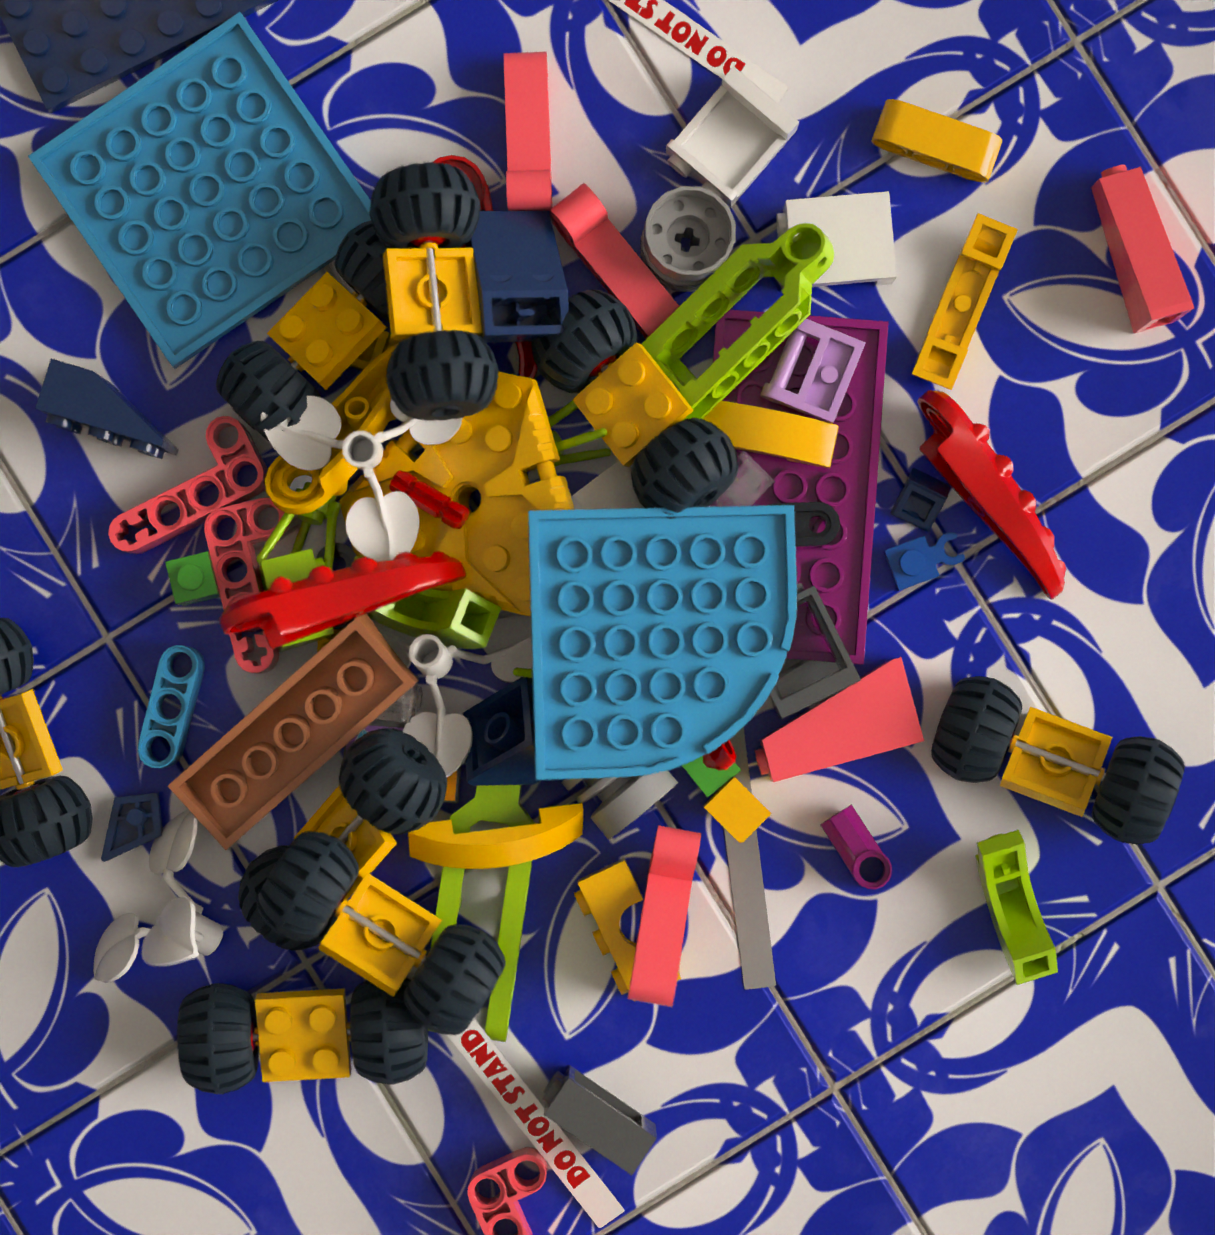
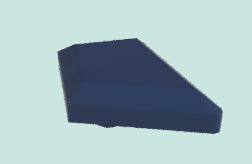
M159 792L114 797L101 856L103 862L109 861L162 836L163 826Z

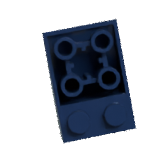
M480 211L479 222L470 241L465 244L466 248H473L482 326L480 337L486 343L531 342L537 338L562 334L566 330L562 322L569 311L568 289L549 211ZM554 307L557 308L561 320L560 322L557 318L558 325H538L547 313H550Z
M50 359L35 408L48 415L47 423L81 435L84 427L89 429L87 435L122 447L123 441L127 440L131 442L130 448L159 459H163L165 452L177 455L179 449L111 382L92 370Z

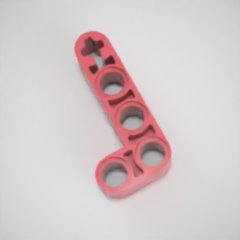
M547 52L504 53L508 211H549L552 209Z
M585 183L581 184L549 210L551 221L557 231L604 289L627 307L636 328L645 339L679 307L673 297L610 222L605 207Z
M229 416L217 417L211 421L206 429L205 437L218 465L118 515L109 526L108 534L111 543L119 550L130 554L144 553L204 523L212 511L246 502L265 491V477L268 469L247 428L238 420ZM227 427H235L238 431L236 444L227 449L221 448L218 442L220 432ZM254 465L258 472L255 483L248 487H241L237 480L239 470L243 466ZM208 484H215L219 491L217 501L211 506H203L199 500L201 489ZM176 503L180 509V517L175 524L165 526L161 520V511L166 505ZM151 523L157 530L156 534L154 530L149 528L135 534L137 542L135 543L124 540V536L129 533L128 525L142 528Z
M259 498L212 511L206 518L204 533L223 610L242 598L264 591L253 544L267 541L275 527L270 530H263L258 523V517L261 511L268 507L277 509L279 514L278 522L285 513L276 508L270 498ZM225 518H233L237 524V531L229 540H221L217 534L218 523ZM289 525L287 526V528H286V530L284 531V533L282 534V536H283V535L286 533V531L288 530ZM242 559L247 566L246 576L239 582H232L227 576L228 565L233 560ZM253 628L243 632H255L261 628ZM241 632L229 634L235 659L243 670L257 674L266 673L277 665L279 648L272 649L269 647L264 632L263 635L254 634L257 646L267 650V655L261 657V665H258L257 661L248 659V653L254 651L251 637L242 638Z
M660 825L657 827L628 992V999L672 1007L701 833Z
M525 1147L481 1166L472 1175L467 1194L484 1235H498L494 1225L501 1219H510L517 1225L518 1232L515 1235H533L518 1200L538 1191L546 1181L548 1164L536 1148ZM522 1161H532L537 1164L540 1173L534 1179L525 1180L517 1174L516 1166ZM483 1179H492L499 1185L500 1192L495 1197L486 1198L479 1194L476 1185Z

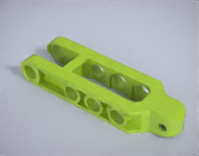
M797 224L787 230L773 243L742 244L642 343L663 372L680 389L679 392L694 410L685 419H703L810 315L812 284L829 269L835 254L831 241L820 228L814 224ZM763 277H775L784 286L782 290L784 294L760 318L755 316L750 321L752 326L728 349L723 347L718 352L720 357L696 378L682 363L680 358Z
M522 785L476 786L475 798L450 816L453 833L470 832L471 827L480 820L507 824L508 827L536 824L520 803ZM533 860L511 865L508 869L498 937V946L506 962L505 968L490 995L485 1027L486 1034L493 1041L506 1042ZM445 866L442 868L436 917L442 921L432 936L431 948L446 927L457 925L458 913L462 904L461 891L465 872L463 868Z

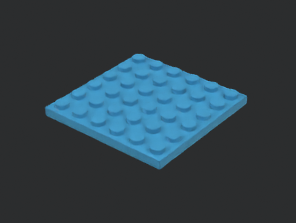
M241 12L222 23L28 156L174 369L333 262L338 247L346 234L361 223L371 220L369 214L371 200Z

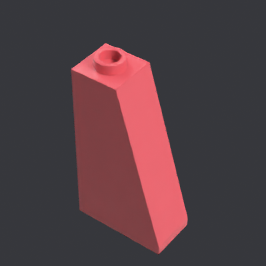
M1125 164L1106 169L1101 172L1102 178H1099L1091 189L1133 333L1174 323L1192 311L1194 306L1141 167L1127 170Z
M902 658L888 660L860 677L861 681L834 693L761 738L759 741L762 749L754 751L761 776L769 774L770 781L776 782L924 742Z

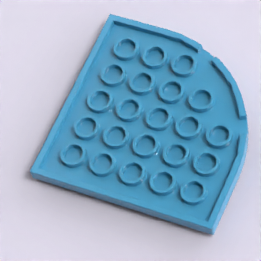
M794 505L687 507L679 513L666 508L528 511L535 780L632 777L672 770L712 752L732 738L751 720L777 683L778 675L793 640L797 610Z

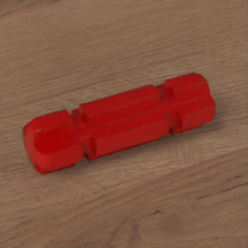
M397 471L389 484L391 492L400 491L406 493L413 500L416 507L435 518H441V522L451 528L461 529L469 517L470 511L468 508L458 502H451V498L428 484L417 481L416 477L405 471Z

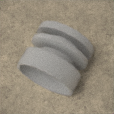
M681 186L665 192L652 205L640 239V257L664 287L676 292L696 291L728 259L736 241V222L729 206L716 193L697 186ZM682 237L690 239L691 248L689 252L681 251L680 242Z
M668 770L642 776L564 779L561 782L569 791L581 780L584 779L589 787L575 799L578 803H584L595 796L600 798L602 803L590 818L608 840L637 819L678 783Z

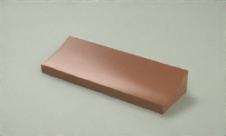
M368 614L356 617L172 781L168 787L219 844L227 850L415 685L418 679L391 648Z

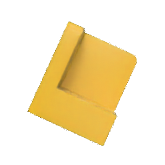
M735 777L727 781L703 805L740 843L744 842L772 814Z

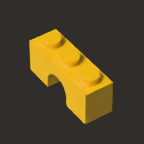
M625 858L579 879L577 883L581 890L574 893L583 915L587 916L592 913L599 927L598 930L592 933L602 955L611 953L618 967L611 971L622 995L629 992L636 942L630 941L623 935L619 922L621 915L628 907L643 900L641 891ZM679 971L677 981L681 979Z

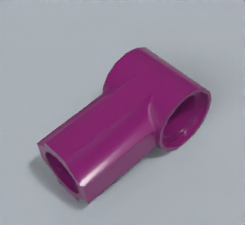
M852 804L820 824L851 872L853 879L860 886L867 889H878L890 880L892 875L890 860L882 852ZM868 857L878 858L883 866L881 877L873 882L865 881L859 872L861 862Z

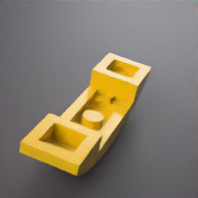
M977 213L941 296L915 362L912 375L952 390L968 352L967 349L1018 229Z
M720 401L703 418V420L713 423L730 438L735 449L782 457L791 462L831 468L839 429L838 425L786 412L727 401Z
M578 803L539 808V823L459 834L453 833L452 820L429 822L418 830L408 832L410 857L423 862L463 869L499 868L529 862L558 851L583 835V805Z

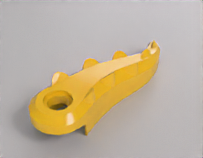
M397 345L375 358L344 392L331 403L341 419V430L335 438L336 440H345L351 433L356 431H365L375 436L378 432L384 431L389 421L396 419L390 409L392 398L387 386L386 374L389 359ZM332 447L329 463L322 469L317 470L296 468L279 455L267 470L265 477L266 492L275 507L285 513L296 515L310 513L323 506L332 496L343 495L347 491L348 480L358 468L351 465L345 459L343 449ZM308 475L312 477V482L307 489L299 492L290 489L292 481L298 476Z

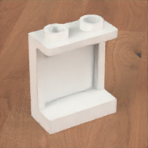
M733 66L722 79V85L677 138L675 140L671 139L666 145V153L670 156L667 162L683 177L687 178L689 174L694 176L703 184L702 188L716 193L731 208L794 135L799 121Z
M889 191L786 200L783 213L776 214L778 238L793 226L808 223L820 228L833 245L835 253L833 263L812 284V287L875 282V286L893 284L896 279Z

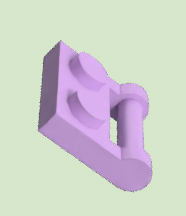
M805 319L789 335L770 384H764L760 396L771 402L787 406L821 421L833 424L866 342ZM811 337L818 340L819 343L800 390L796 394L786 390L806 338Z

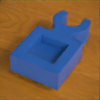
M955 532L946 533L940 536L934 546L929 547L926 537L922 536L884 550L883 553L897 591L940 576L936 567L938 563L946 566L961 563L965 559L964 554L950 557L944 551L945 543L957 538V534Z

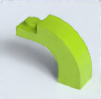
M363 556L355 557L353 562L358 558H362ZM431 588L369 612L368 616L384 626L415 638L430 634L436 636L444 646L454 645L456 648L478 649L487 646L501 607L466 588L455 591H442Z
M1019 829L1006 834H996L987 840L977 842L978 854L975 855L981 885L995 931L1016 985L1058 973L1055 946L1034 896L1028 872L1025 842Z

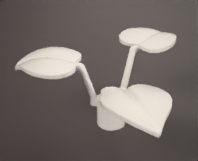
M307 396V409L300 417V422L287 427L291 420L288 417L273 429H264L269 442L285 461L303 470L322 469L331 459L332 447L343 449L345 459L356 468L364 470V475L367 477L375 495V498L364 497L356 501L346 516V532L352 545L361 554L376 562L393 560L395 556L402 552L410 553L419 531L418 510L413 500L406 493L395 491L383 496L382 489L373 471V468L380 463L383 456L381 443L401 435L409 429L412 437L417 442L425 445H439L448 441L456 434L463 418L442 421L413 419L403 414L391 399V412L403 424L385 432H378L375 436L365 431H356L351 433L345 440L340 441L335 439L341 430V419L337 410L323 398ZM264 412L261 414V421L268 416Z
M509 616L497 620L487 646L483 648L487 653L484 656L459 650L454 645L446 648L434 635L425 634L415 638L372 620L408 668L413 663L426 677V682L431 689L437 707V714L432 712L416 714L405 724L403 732L416 738L418 742L424 744L435 755L445 771L446 778L452 775L466 760L472 747L473 733L471 725L464 715L459 713L445 715L446 708L437 679L449 672L452 666V658L454 657L480 664L491 662L493 673L504 682L513 683L521 678L514 676L512 671L514 668H532L530 616Z
M189 809L173 818L163 827L162 836L154 840L149 855L150 871L156 875L163 873V880L179 898L172 900L166 905L160 918L156 919V925L151 929L145 927L138 928L139 918L133 913H127L115 919L104 931L95 952V980L110 983L122 977L133 964L139 949L138 939L145 937L142 946L143 960L152 966L177 964L197 957L198 953L208 956L219 946L223 936L222 925L201 915L203 907L196 904L175 881L173 875L174 872L180 871L187 864L196 840L198 819Z

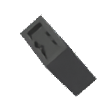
M802 583L797 584V606L805 602L807 603L839 671L785 697H782L775 684L768 697L779 719H783L861 681L816 587L812 586L805 590Z
M569 1066L565 1074L557 1071L543 1091L545 1094L542 1100L546 1102L544 1116L630 1175H633L657 1139L656 1124L572 1066Z

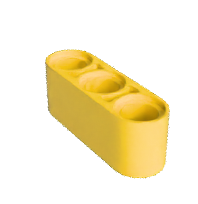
M887 99L885 101L871 140L875 146L888 152L981 183L989 182L1003 142L998 135L987 130L895 99Z

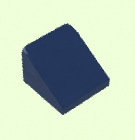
M912 468L890 514L929 533L948 498L950 486L918 469Z

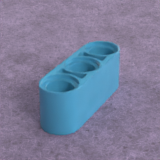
M183 645L169 647L163 652L159 660L138 742L140 760L151 768H166L175 765L183 755L205 671L203 655L193 647ZM181 653L188 654L192 661V669L184 677L178 676L173 670V661ZM171 694L177 696L181 702V711L173 719L166 717L162 710L164 699ZM160 736L166 738L171 747L169 756L163 761L156 759L151 751L153 741Z

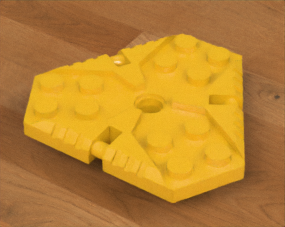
M498 372L497 389L490 404L476 414L463 417L461 426L451 439L439 445L419 443L425 451L417 459L411 451L419 442L412 437L408 429L398 440L392 439L387 444L380 463L373 468V471L382 489L383 496L391 493L389 484L397 471H405L416 477L417 481L424 482L451 498V502H458L470 511L464 526L461 529H455L441 522V518H435L417 507L419 531L410 553L418 557H430L435 551H441L449 557L459 560L466 572L464 579L432 589L455 591L466 588L501 607V610L530 616L528 511L575 510L566 478L564 476H557L554 462L560 461V457L537 380ZM537 469L540 481L530 484L527 472ZM364 474L357 479L339 500V503L342 504L341 511L345 524L346 516L356 501L364 497L375 498L372 487ZM478 489L481 494L480 506L472 512L469 507V498L472 492ZM351 543L352 549L356 553L357 557H366L363 554H361Z

